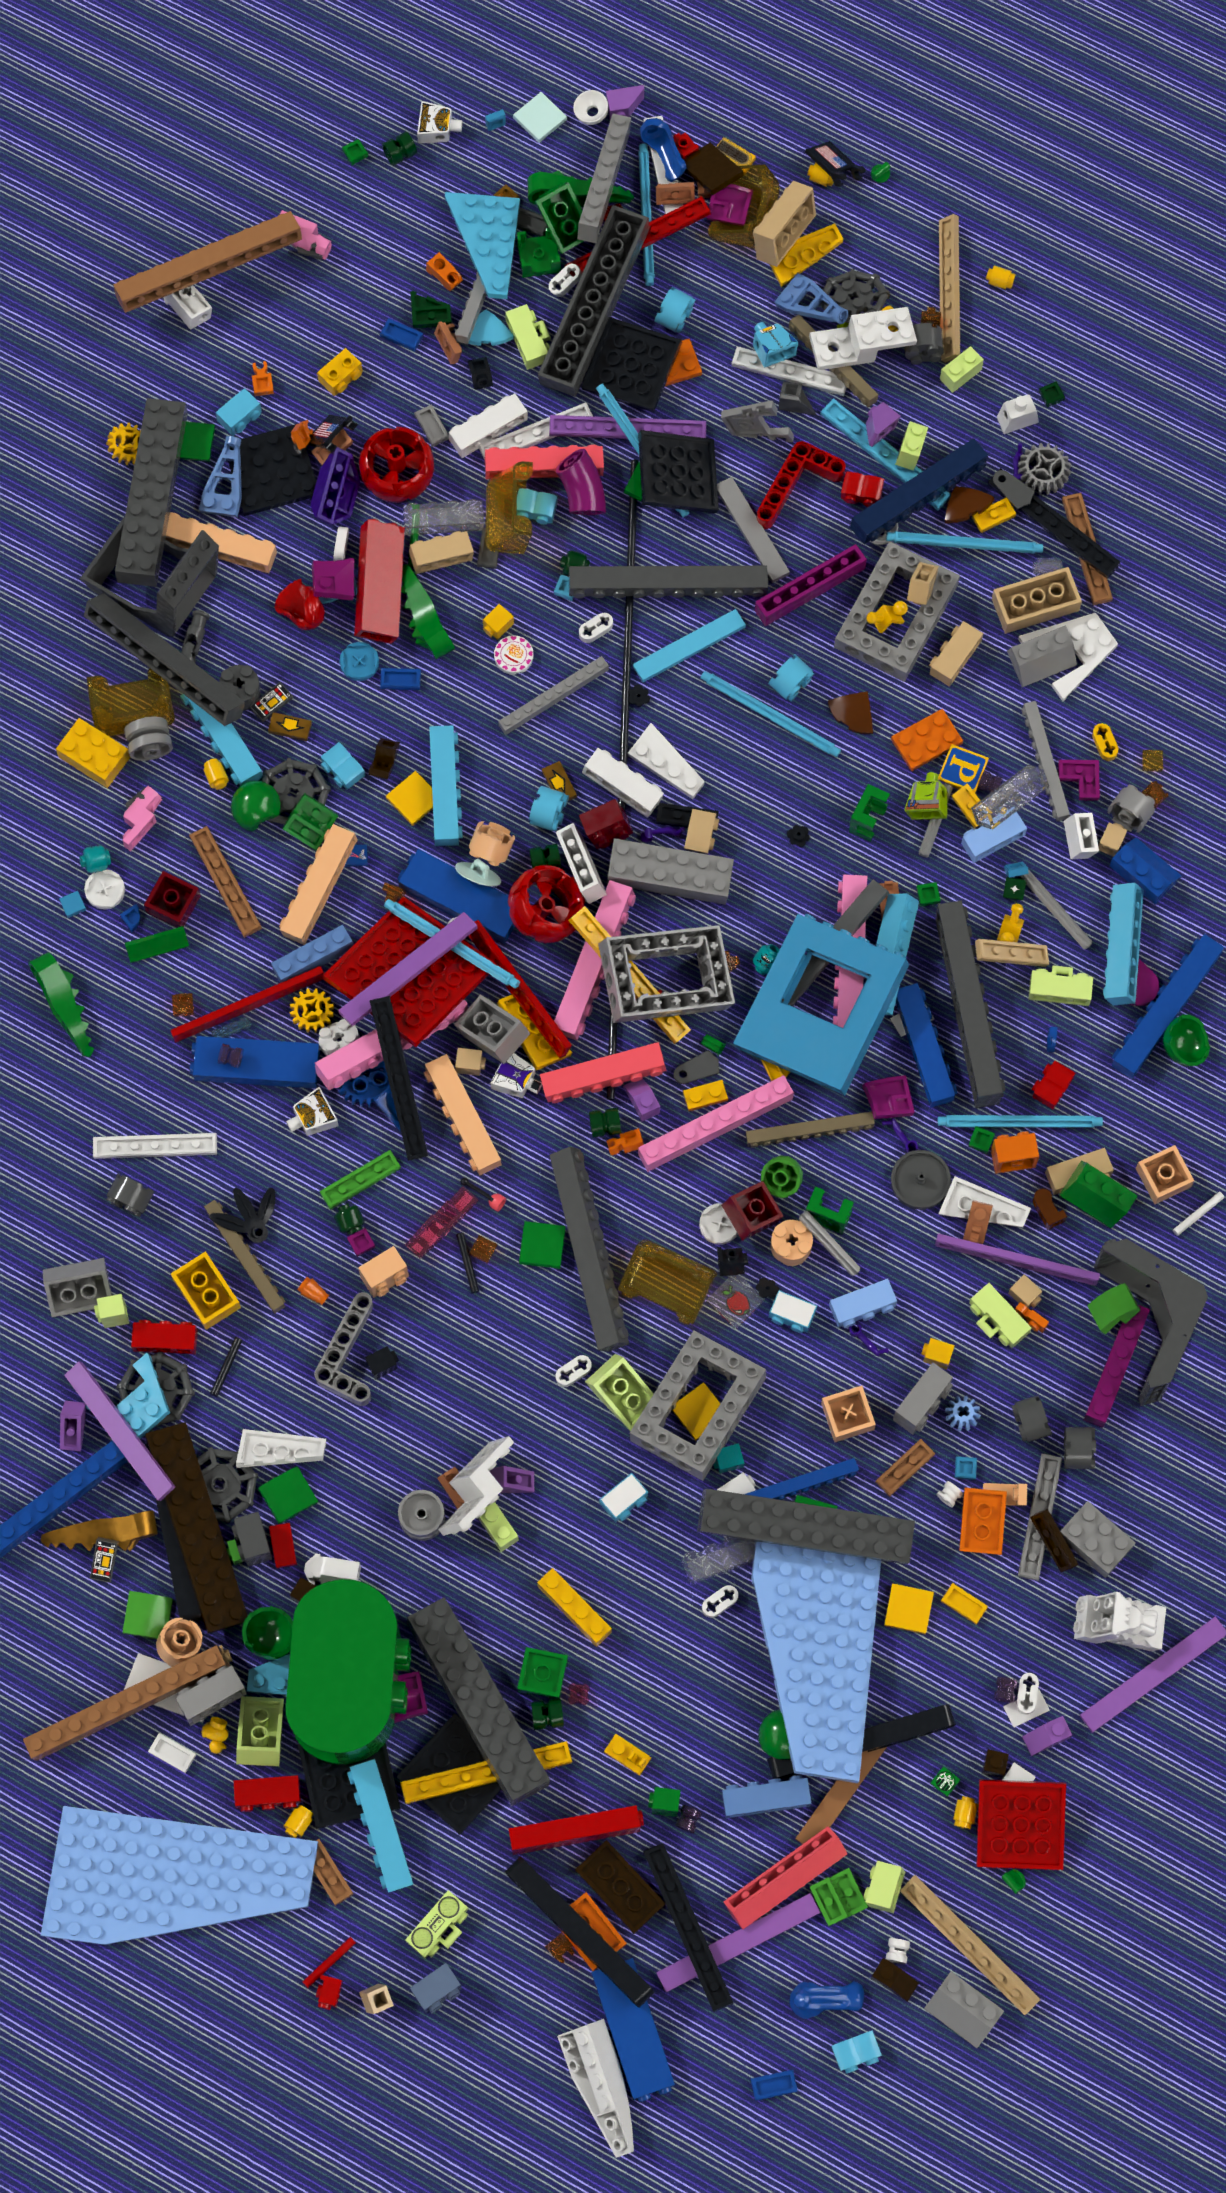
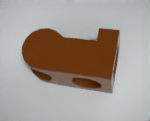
M1043 1188L1037 1190L1034 1194L1033 1205L1047 1231L1066 1222L1067 1215L1064 1210L1057 1211L1052 1202L1051 1192Z

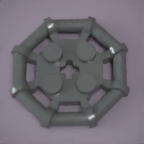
M850 269L849 272L833 278L829 277L823 289L834 302L848 310L846 323H849L851 315L859 314L863 310L864 313L881 311L886 300L890 298V291L885 288L878 274H868L855 271V269ZM856 279L863 280V281H868V282H867V283H862V282L856 281ZM876 287L878 292L873 293L872 289ZM831 290L835 291L833 296H829ZM824 301L820 303L824 311L829 306Z
M287 758L286 761L263 772L262 781L267 784L271 781L274 784L273 787L278 792L281 802L279 815L268 820L271 823L276 822L285 825L289 817L281 816V813L289 812L291 814L304 793L314 798V795H320L318 802L325 805L328 794L331 792V787L327 785L316 764L312 765ZM293 768L307 771L305 776L300 773H293ZM288 769L289 774L279 779L275 777V775ZM314 777L319 787L313 788L309 780ZM291 790L298 791L296 798L288 796Z
M158 1351L157 1354L150 1356L152 1364L156 1363L154 1370L157 1372L158 1381L163 1390L170 1414L156 1426L181 1420V1415L192 1396H195V1391H193L187 1371L188 1366ZM132 1359L130 1361L131 1364L120 1383L116 1386V1389L119 1390L121 1401L128 1396V1392H133L144 1382L140 1375L135 1385H129L130 1380L137 1371L133 1364L139 1359ZM162 1363L175 1369V1371L170 1374L162 1370ZM181 1377L184 1389H177L176 1378ZM177 1396H182V1399L180 1400L178 1406L175 1409L172 1406V1404L174 1403Z
M209 1447V1450L197 1459L200 1466L209 1459L211 1460L212 1464L201 1472L212 1505L222 1507L223 1513L215 1512L217 1521L231 1523L233 1518L254 1505L256 1481L259 1476L251 1467H241L245 1474L239 1476L234 1469L238 1451ZM216 1457L231 1460L229 1464L225 1465L217 1463ZM216 1480H219L220 1482L223 1480L225 1481L223 1489L220 1490L219 1488H214L216 1486ZM248 1481L245 1496L240 1494L241 1483ZM238 1498L241 1503L229 1511L227 1505Z

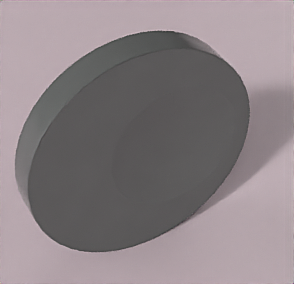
M915 1150L904 1154L897 1160L891 1173V1187L894 1195L902 1204L912 1209L925 1210L935 1207L944 1200L951 1184L950 1171L945 1161L937 1154L926 1150Z

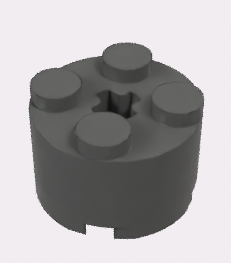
M931 323L913 325L917 343L916 345L904 347L905 357L913 365L927 361L939 362L944 353L942 328L938 325L937 328L932 327Z
M234 665L222 671L219 683L245 702L243 711L250 709V706L261 695L259 679L255 671L248 665Z
M117 1173L106 1195V1200L121 1209L124 1205V1209L129 1211V1213L140 1217L141 1214H144L154 1191L149 1188H143L142 1184Z
M1039 1395L1015 1402V1405H1012L1016 1422H1021L1018 1427L1023 1442H1031L1052 1435Z
M1065 1427V1469H1095V1427Z

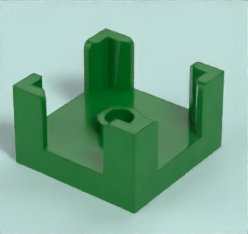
M548 228L545 229L546 236L527 238L526 231L517 232V246L522 278L555 274L561 271L557 245Z
M868 784L851 817L849 832L871 842L874 836L872 831L877 820L869 816V814L873 811L883 816L888 808V804L884 802H887L890 793Z
M815 1186L806 1211L822 1227L843 1235L852 1214L851 1209L854 1202L844 1199L838 1213L822 1207L823 1201L821 1199L824 1190Z
M526 1647L517 1687L518 1693L528 1695L529 1692L549 1696L551 1700L560 1699L568 1655Z

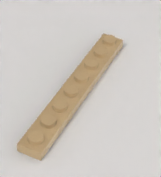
M955 214L939 220L940 327L942 328L944 347L941 361L945 363L954 360L960 355L959 216Z
M916 1875L900 1890L1024 2015L1041 2000Z

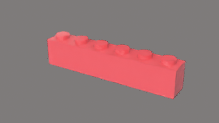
M570 445L568 447L549 446L548 448L531 446L529 448L510 447L509 449L492 447L485 449V478L559 477L556 473L557 466L567 456L579 449L587 451L597 468L599 476H603V446L588 445L587 447Z
M659 1042L542 1073L540 1077L547 1102L559 1103L564 1098H578L586 1092L596 1093L602 1091L605 1087H619L623 1082H637L649 1075L652 1077L659 1076L667 1070Z
M827 1826L723 1902L733 1919L743 1930L801 1887H804L815 1877L822 1874L848 1853L838 1836Z

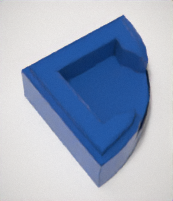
M137 904L120 914L121 919L131 932L140 923L141 915Z
M1050 1026L1048 1030L1047 1052H1055L1058 1027Z

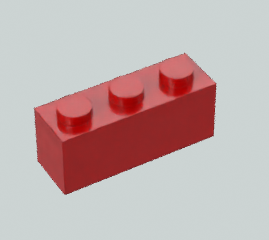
M139 1320V1323L133 1322L131 1348L133 1352L158 1353L159 1351L163 1353L196 1354L198 1330L196 1325H193L191 1322L172 1324L170 1321L151 1323L149 1320Z
M298 1775L233 1780L235 1807L240 1809V1812H251L256 1807H262V1810H274L275 1806L283 1805L284 1809L296 1808V1804H301L300 1778Z

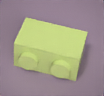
M970 346L941 369L940 380L953 393L982 370L984 359Z
M909 422L895 465L914 471L928 427Z
M122 1294L97 1298L98 1305L94 1306L95 1315L98 1318V1322L102 1323L104 1328L129 1324L127 1307Z
M495 1502L485 1507L486 1512L478 1519L500 1552L519 1541L518 1535Z
M877 1861L876 1866H873L870 1872V1879L872 1880L870 1887H867L864 1893L865 1903L871 1908L894 1914L905 1875L904 1869L900 1866Z

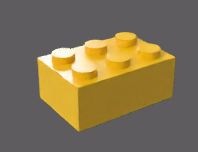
M78 718L56 748L60 759L106 788L110 786L131 758L128 748Z
M206 1251L171 1273L173 1281L205 1330L241 1308L238 1299Z

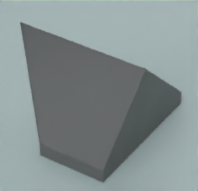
M783 382L780 392L779 410L817 416L802 389V384Z

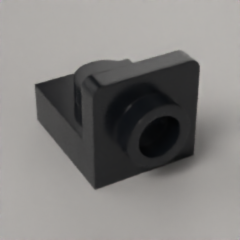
M487 357L469 360L468 366L474 389L493 386Z

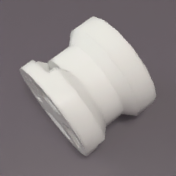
M947 1481L944 1484L945 1488L936 1495L943 1503L953 1508L956 1499L961 1498L963 1493L957 1486Z

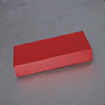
M290 1523L269 1526L276 1569L297 1565Z

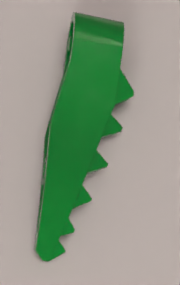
M560 171L533 173L527 179L528 200L532 204L537 205L535 201L546 191L560 183H569L582 208L587 198L592 177L587 180L575 179L573 176H564ZM614 186L609 203H630L634 196L629 190L625 191L622 186Z
M408 564L403 565L402 581L404 584L401 588V593L408 596L403 606L404 609L411 610L413 614L409 624V628L415 629L412 637L417 638L415 642L417 645L428 648L434 658L438 659L455 650V647L442 627L433 602Z
M50 952L29 961V968L41 986L53 1015L68 1033L81 1055L89 1058L94 1048L88 1045L92 1038L86 1036L85 1033L89 1023L82 1021L80 1017L85 1007L76 1005L74 999L79 990L73 989L70 986L74 975L63 971Z

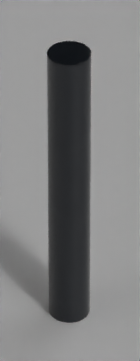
M463 1232L458 1233L456 1237L472 1294L478 1293L479 1288L465 1235Z
M238 1337L234 1338L210 1392L212 1396L218 1397L243 1340Z

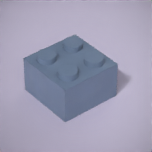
M445 1963L414 1984L410 1989L425 2013L430 2011L433 2014L443 2007L442 2002L447 1999L452 2001L458 1997L462 1987L447 1963Z

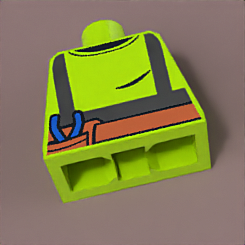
M929 772L926 775L925 781L913 783L904 809L912 820L947 818V789L938 781V774Z

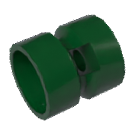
M407 131L396 136V140L390 139L382 143L383 151L392 166L402 162L404 157L408 159L417 154L415 143Z
M557 844L546 845L545 849L541 847L529 848L532 868L540 865H552L561 868Z
M618 1108L606 1109L605 1113L601 1110L589 1111L592 1138L604 1136L606 1132L609 1135L621 1134Z
M561 1699L549 1700L548 1704H545L543 1701L531 1702L534 1730L546 1729L548 1725L552 1728L564 1727Z

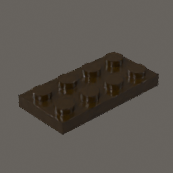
M607 1840L575 1869L581 1878L633 1934L666 1905Z

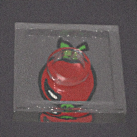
M731 1275L706 1300L736 1330L765 1301L740 1275Z

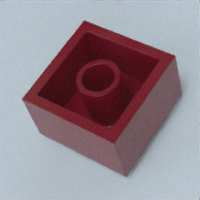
M616 799L579 815L586 835L596 849L607 848L613 843L614 838L624 840L633 833L627 815Z
M163 871L148 896L144 908L147 914L178 928L186 924L201 894L198 887Z
M763 1181L729 1197L721 1205L742 1241L775 1225L783 1217L782 1212Z

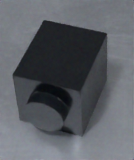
M388 1346L365 1357L375 1380L398 1369L396 1362L399 1359L395 1351H390Z

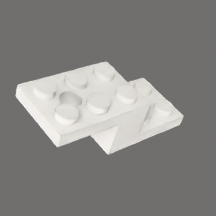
M908 307L851 315L848 327L810 332L809 335L818 370L875 362L878 350L912 346L917 343ZM891 325L896 326L898 331L892 332L888 327ZM831 345L836 346L838 351L832 352L828 347Z
M509 1436L489 1442L449 1482L464 1500V1503L438 1529L443 1536L448 1534L455 1535L459 1531H467L473 1525L471 1522L486 1512L485 1507L498 1500V1494L503 1488L489 1471L497 1465L496 1461L499 1458H503L510 1452L509 1447L514 1442Z

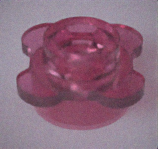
M572 1683L569 1685L570 1697L568 1702L572 1705L575 1703L587 1705L589 1703L587 1696L590 1687L587 1684L576 1685Z

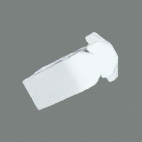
M193 285L163 297L165 303L173 308L190 330L211 318V305Z
M315 1554L305 1563L304 1573L308 1581L314 1585L316 1581L321 1582V1574L359 1580L360 1562L320 1557V1554Z

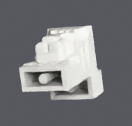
M1120 1592L1100 1596L1086 1595L1078 1598L1076 1603L1077 1616L1073 1627L1075 1632L1074 1639L1095 1644L1111 1642L1147 1651L1162 1649L1166 1607L1152 1606L1139 1600L1132 1601L1130 1597L1125 1598Z

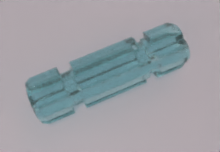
M245 1016L240 1018L238 1022L236 1020L222 1026V1029L213 1030L212 1036L222 1038L226 1036L227 1038L241 1032V1029L250 1028L251 1022Z

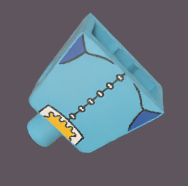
M760 322L755 326L754 330L756 332L754 334L753 347L764 368L796 356L798 341L781 325L774 324L767 327L764 322Z

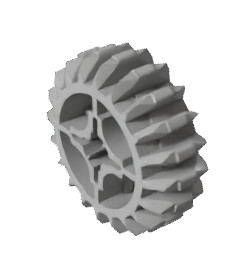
M1040 443L1039 448L1033 445L1031 450H1025V455H1021V461L1018 463L1020 468L1018 469V474H1023L1020 477V481L1025 482V485L1028 487L1031 486V489L1034 491L1039 490V495L1042 494V491H1045L1048 495L1050 490L1056 493L1058 488L1062 489L1064 483L1068 482V477L1071 474V464L1068 462V456H1063V450L1058 452L1057 445L1054 448H1050V443L1046 447H1043V444ZM1035 460L1036 466L1030 470L1029 464ZM1056 468H1059L1060 473L1053 478V472Z

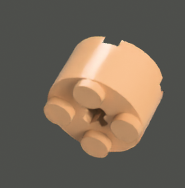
M481 821L477 824L470 841L469 854L475 858L485 859L493 866H499L500 863L507 860L515 836L511 837L509 835L511 831L502 825L490 822L489 825H483L484 821Z
M786 1220L781 1222L772 1233L771 1252L773 1256L787 1266L802 1264L812 1250V1233L801 1221ZM789 1240H793V1242H795V1245L791 1246Z
M174 1618L168 1621L161 1630L156 1641V1649L160 1658L172 1667L198 1654L202 1645L203 1635L195 1622L183 1618Z

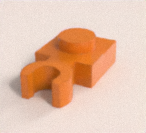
M263 361L264 367L262 369L256 367V362L253 363V371L256 374L252 375L255 396L274 394L271 373H267L268 366L266 361Z
M308 420L296 424L291 431L292 441L297 444L299 450L306 448L311 440L309 435L313 434V429L309 430Z
M639 1128L619 1134V1139L611 1138L606 1141L610 1155H616L621 1150H624L625 1153L638 1150V1147L644 1145Z
M1020 1302L1015 1308V1311L1026 1319L1032 1330L1036 1332L1039 1330L1043 1333L1047 1328L1049 1321L1034 1310L1031 1311L1023 1303Z

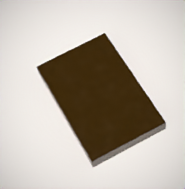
M711 142L683 159L687 165L685 171L712 195L744 176L743 170Z

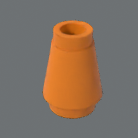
M306 1277L297 1289L301 1292L300 1295L321 1305L329 1296L313 1278Z

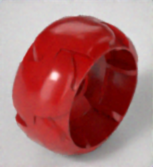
M398 426L395 429L384 428L379 430L366 441L360 453L359 468L361 478L367 489L372 491L381 500L391 503H401L408 498L413 500L426 490L432 480L434 473L432 449L424 438L412 429ZM403 447L409 448L414 452L405 457ZM377 455L387 459L390 470L382 480L373 469ZM405 467L418 469V474L410 480L398 482V473L402 472Z
M540 865L525 871L513 883L508 895L509 915L513 924L522 934L535 938V941L539 943H555L570 936L576 929L568 920L581 910L585 903V898L580 892L575 878L567 875L563 869L552 865ZM532 885H537L542 897L533 905H530V895L527 889ZM553 891L559 897L563 906H555V901L549 896L550 892ZM551 913L558 924L548 922L545 918Z

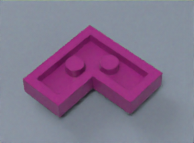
M1059 760V780L1077 781L1079 785V800L1099 801V760Z

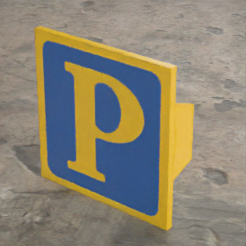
M951 744L938 780L948 783L956 789H960L968 783L972 790L976 792L989 758Z

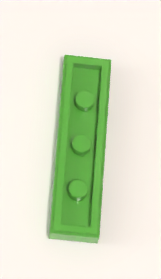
M391 1150L319 1192L331 1210L401 1169V1166Z

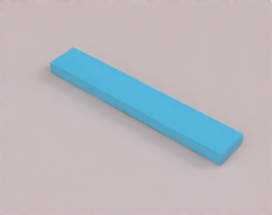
M734 609L634 663L633 668L641 681L645 682L744 629L746 624L737 610Z

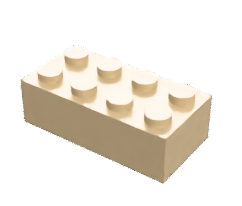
M792 181L789 187L785 188L779 200L775 201L769 213L765 214L759 226L755 227L753 237L757 260L777 267L816 216L812 187Z
M1069 567L994 589L992 601L1005 634L1078 612L1082 603Z

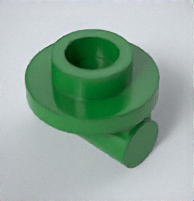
M889 163L878 164L872 168L871 177L875 182L884 183L889 179V169L891 168Z
M1015 1869L1006 1872L1001 1877L1015 1894L1020 1892L1026 1885L1024 1875Z

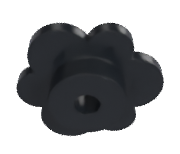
M639 684L635 685L633 689H629V703L636 704L638 707L649 703L648 689H643Z
M794 825L793 829L787 831V837L792 845L796 844L798 847H803L806 841L810 839L806 826L799 827Z
M761 1278L759 1284L756 1285L759 1296L762 1298L768 1297L773 1299L780 1290L775 1285L774 1280L768 1281L766 1278Z

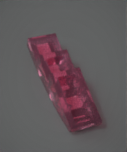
M462 1186L450 1201L447 1200L434 1215L432 1214L405 1246L421 1259L455 1227L479 1200Z

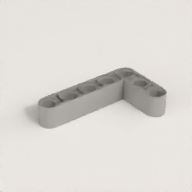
M365 1292L358 1293L354 1297L314 1373L316 1382L320 1387L358 1406L369 1404L371 1401L370 1389L366 1384L340 1372L373 1309L372 1298ZM361 1300L369 1302L365 1308L359 1307L358 1303ZM351 1318H357L359 1323L351 1326L348 1324V1321ZM347 1336L350 1339L348 1343L341 1344L338 1342L339 1338ZM332 1354L340 1356L337 1362H330L329 1357ZM327 1372L330 1374V1377L324 1381L320 1380L319 1375ZM340 1382H347L349 1385L346 1389L341 1390L337 1388ZM359 1391L367 1392V1396L363 1399H358L356 1394Z

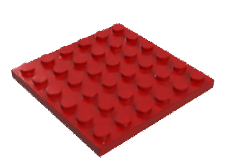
M404 896L398 901L399 904L440 930L445 927ZM389 910L323 974V980L352 1000L431 937L397 917ZM465 940L461 941V943L468 946L469 948L479 953L483 957L487 958L496 965L494 961H492L486 955H484L479 950L474 948L468 942H466ZM448 951L391 996L399 1035L414 1047H417L489 973H486L455 952Z

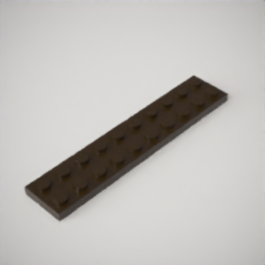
M186 1422L145 1433L150 1453L176 1486L165 1497V1502L207 1634L244 1624V1620L248 1615Z

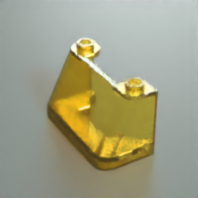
M766 164L738 166L743 170L744 176L731 184L753 190L746 224L739 226L712 221L708 227V235L714 241L755 249L753 231L762 222L765 214L769 213L775 201L778 200L780 190L778 180Z
M518 462L490 478L487 483L485 542L487 548L491 551L525 554L532 536V523L527 517L516 516L517 493L519 488L526 489V482L533 473V462Z
M151 668L147 671L148 679L109 686L107 679L103 676L87 677L90 708L95 728L107 736L125 734L124 729L129 723L145 717H162L167 720L168 726L171 725L175 720L169 682Z
M644 1239L636 1245L618 1290L622 1291V1295L627 1298L633 1299V1297L640 1295L675 1311L679 1317L678 1320L689 1325L690 1323H695L718 1273L705 1265Z

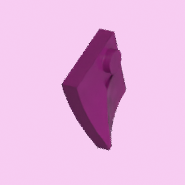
M730 184L716 194L711 195L709 204L711 215L707 216V220L745 227L753 190Z
M354 558L337 561L313 560L312 579L314 597L353 601Z
M906 1075L878 1079L862 1085L874 1119L912 1116L915 1113Z
M419 1671L398 1675V1681L406 1682L408 1700L406 1714L395 1713L394 1723L428 1714Z

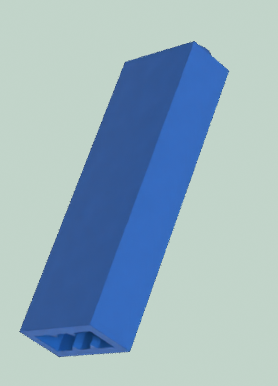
M419 848L415 854H411L407 862L409 864L406 870H402L398 876L399 889L454 918L465 912L473 921L479 920L492 938L504 944L506 943L515 928L509 915L508 895L491 886L477 884L464 878L456 871L455 867Z
M196 1036V1043H192V1055L195 1056L194 1062H190V1074H193L194 1081L317 1088L318 1075L316 1074L315 1062L319 1061L320 1046L317 1043Z
M633 1958L625 1960L638 1974ZM600 1969L591 1972L633 2100L638 2099L640 2103L651 2099L650 2094L659 2092V2095L671 2092V2087H674L675 2083L648 2002L646 2001L638 2008Z

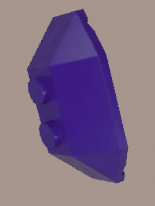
M339 447L329 454L320 468L310 504L315 518L331 526L351 517L360 485V478L353 461V454Z

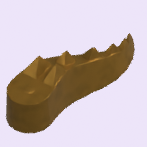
M151 1510L126 1517L94 1519L42 1534L41 1542L47 1548L51 1543L55 1548L64 1543L70 1550L73 1549L76 1543H82L88 1551H91L94 1544H96L97 1538L102 1537L119 1541V1547L124 1551L127 1549L131 1551L139 1540L157 1535L158 1532L155 1514Z

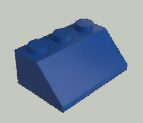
M1137 837L1126 843L1117 852L1109 866L1128 883L1139 885L1144 890L1143 895L1154 905L1182 877Z

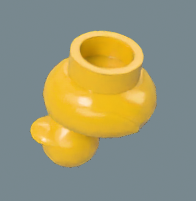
M212 1717L210 1722L204 1724L201 1730L203 1738L206 1737L212 1740L209 1744V1749L214 1754H218L227 1748L223 1742L229 1736L228 1729L226 1728L227 1721L220 1717Z

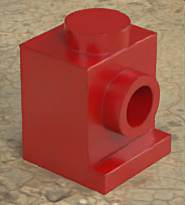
M686 132L682 135L677 133L673 136L682 159L699 150V146L691 140Z
M321 1975L320 1980L323 1981V1985L319 1984L316 1992V1997L319 1998L318 2007L330 2010L331 2007L336 2008L343 1981Z

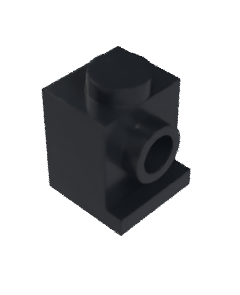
M717 1247L720 1276L745 1274L744 1265H748L747 1253L742 1252V1248L722 1250L721 1247Z

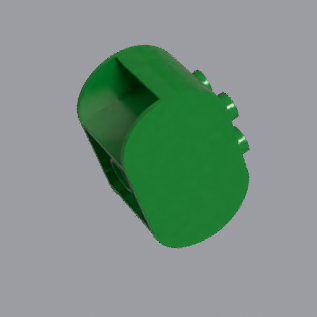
M341 1579L320 1584L311 1589L300 1600L293 1618L286 1717L297 1741L303 1749L312 1756L333 1764H352L374 1755L389 1739L394 1727L395 1713L406 1714L408 1688H406V1682L398 1681V1672L410 1671L411 1645H409V1639L401 1638L397 1620L390 1603L378 1590L366 1583Z

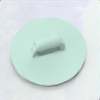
M476 859L474 863L459 862L455 866L456 871L461 876L477 884L485 886H498L501 884V878L491 871L489 866L480 859Z

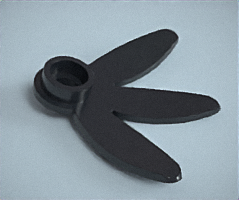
M234 1188V1200L244 1220L223 1213L210 1214V1220L225 1229L247 1233L248 1238L254 1243L265 1241L268 1236L265 1224L270 1219L274 1210L275 1190L269 1188L266 1191L256 1215L249 1198L240 1189ZM255 1229L261 1231V1236L255 1235Z

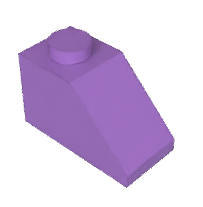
M644 85L606 91L610 120L612 114L631 116L644 99Z
M884 402L877 407L873 406L868 412L869 417L866 422L869 445L873 447L892 432L901 417Z
M644 1079L630 1082L623 1086L641 1122L660 1114V1105L652 1089Z
M64 1402L60 1414V1449L81 1451L86 1421V1404L84 1402Z
M507 1466L496 1467L489 1471L503 1488L500 1493L534 1492V1471Z
M1061 1716L1027 1733L1022 1738L1030 1755L1033 1756L1070 1739L1072 1733L1064 1717Z

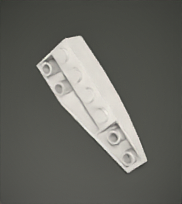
M602 2019L558 2035L557 2037L571 2077L615 2157L634 2152L632 2122L625 2082L605 2020Z

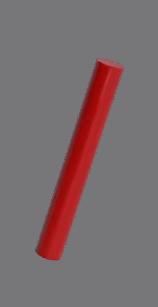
M349 1937L302 1981L303 1984L309 1988L356 1942Z

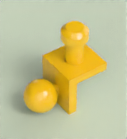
M897 601L893 606L882 605L877 612H869L867 614V622L875 624L879 633H883L892 623L903 624L905 622L902 615L906 614L908 606L904 601Z
M1013 904L1011 916L1005 914L997 940L1018 942L1024 920L1019 919V915L1024 909L1022 905Z

